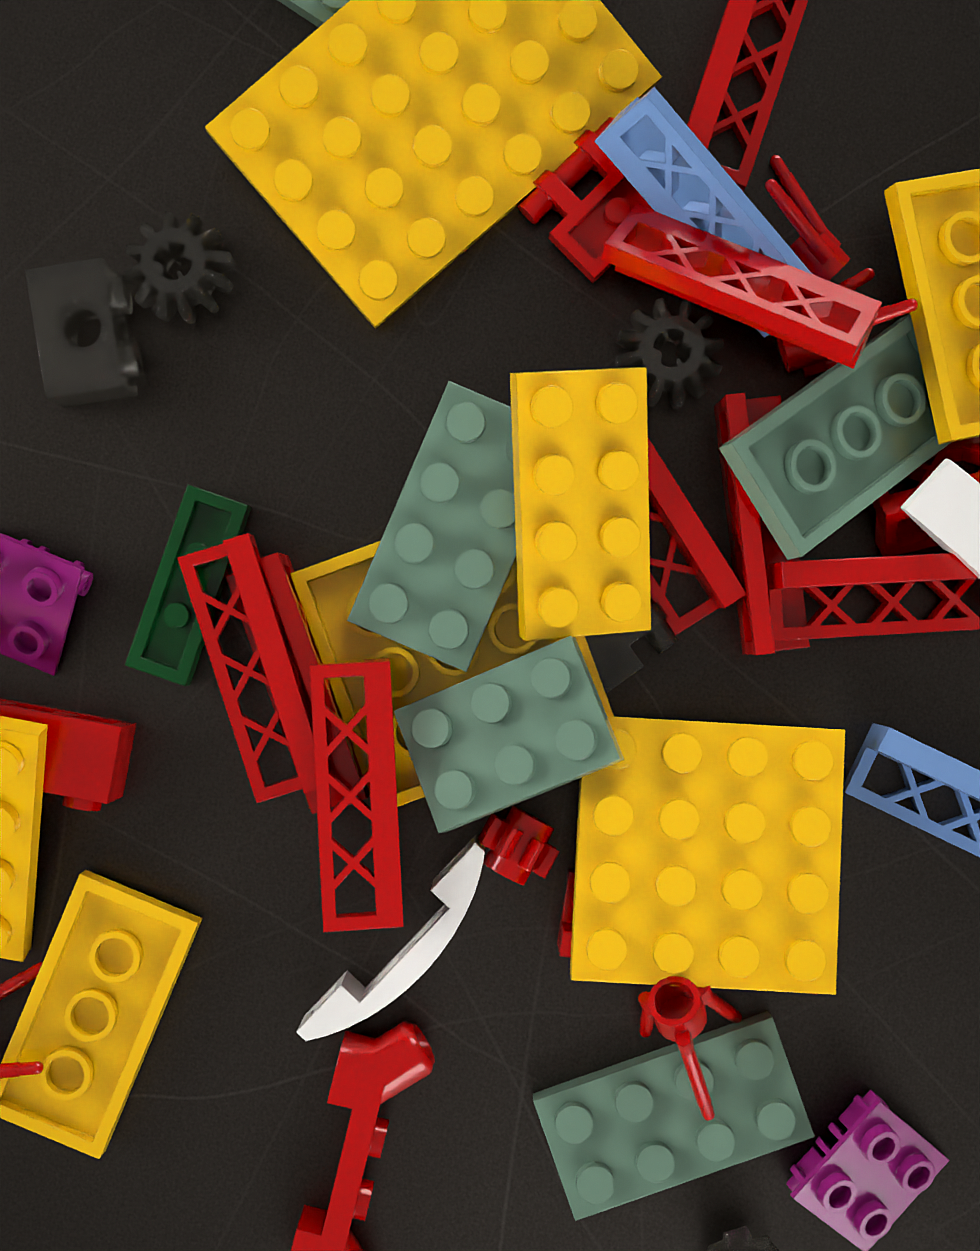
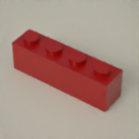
M0 698V716L48 725L43 792L64 796L63 806L84 811H100L102 803L108 804L123 797L137 723Z

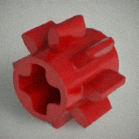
M512 806L505 820L492 813L477 839L480 841V844L489 848L483 864L505 878L523 886L531 872L546 878L560 852L556 847L547 843L554 828L515 806Z

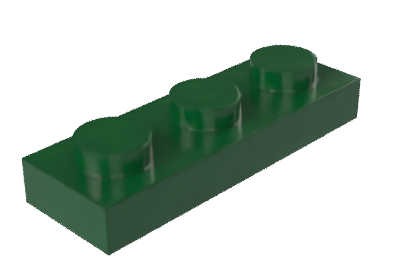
M187 484L125 666L183 686L191 684L205 642L177 558L223 544V540L242 535L252 509L251 506ZM228 557L196 566L204 592L218 600L221 598L227 580L226 576L229 575L231 569ZM208 604L212 618H214L217 608Z

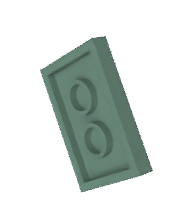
M568 636L394 711L438 833L451 831L624 760L578 642L573 636Z

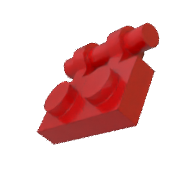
M609 117L595 132L588 129L585 130L573 142L578 148L554 172L546 169L533 182L536 186L535 190L518 205L521 213L533 224H536L550 209L558 212L564 218L550 232L549 240L592 283L612 265L601 260L604 244L636 204L653 210L594 142L614 120L612 117ZM592 169L598 172L604 179L581 201L571 189Z

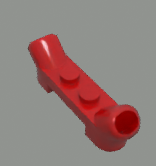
M403 1021L378 1038L345 1031L327 1103L350 1108L352 1112L328 1210L304 1205L291 1251H364L350 1227L352 1218L365 1221L374 1181L362 1177L367 1157L371 1156L380 1159L387 1133L389 1119L377 1117L380 1104L429 1075L435 1062L432 1048L416 1024Z

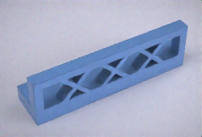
M655 87L641 99L637 97L627 105L594 141L654 211L812 274ZM758 330L764 338L769 335L768 333Z
M873 723L843 784V792L980 857V829L977 823L980 820V808L973 810L969 800L970 797L980 802V770L890 727ZM878 753L898 763L906 786L905 788L880 796L862 787ZM912 770L931 779L916 784ZM945 785L954 790L962 815L936 823L928 818L920 793ZM909 797L914 811L895 802ZM966 825L970 838L952 829Z

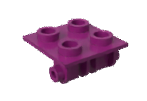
M0 533V654L53 676L57 673L77 594L85 596L90 589L94 577L93 573L85 570L83 562L79 560L70 562L51 554L50 549L45 546L36 548L33 546L32 541L24 538L19 541Z
M871 1089L863 1098L857 1094L853 1098L854 1101L839 1116L838 1119L848 1129L846 1133L833 1122L828 1126V1129L839 1141L832 1147L819 1136L815 1142L826 1155L823 1156L812 1146L802 1159L790 1168L793 1176L786 1182V1185L792 1191L790 1195L794 1200L862 1251H868L878 1239L882 1238L890 1230L896 1219L922 1191L931 1185L934 1177L950 1161L892 1112L890 1107Z

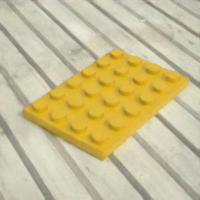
M350 0L209 122L205 129L376 329L526 199L536 188L533 182L546 169L554 172L578 148L573 142L585 130L588 129L595 132L609 117L615 118L635 98L639 97L641 99L656 86L662 76L601 0Z

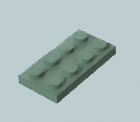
M911 314L900 318L869 340L854 369L837 363L719 447V450L787 560L805 555L951 443H938Z
M448 381L347 621L467 672L516 558L512 420L510 406Z
M769 1011L743 1019L739 1023H732L700 1034L693 1039L695 1052L715 1113L714 1118L710 1121L702 1117L676 1043L533 1093V1102L575 1221L815 1137L775 1022Z

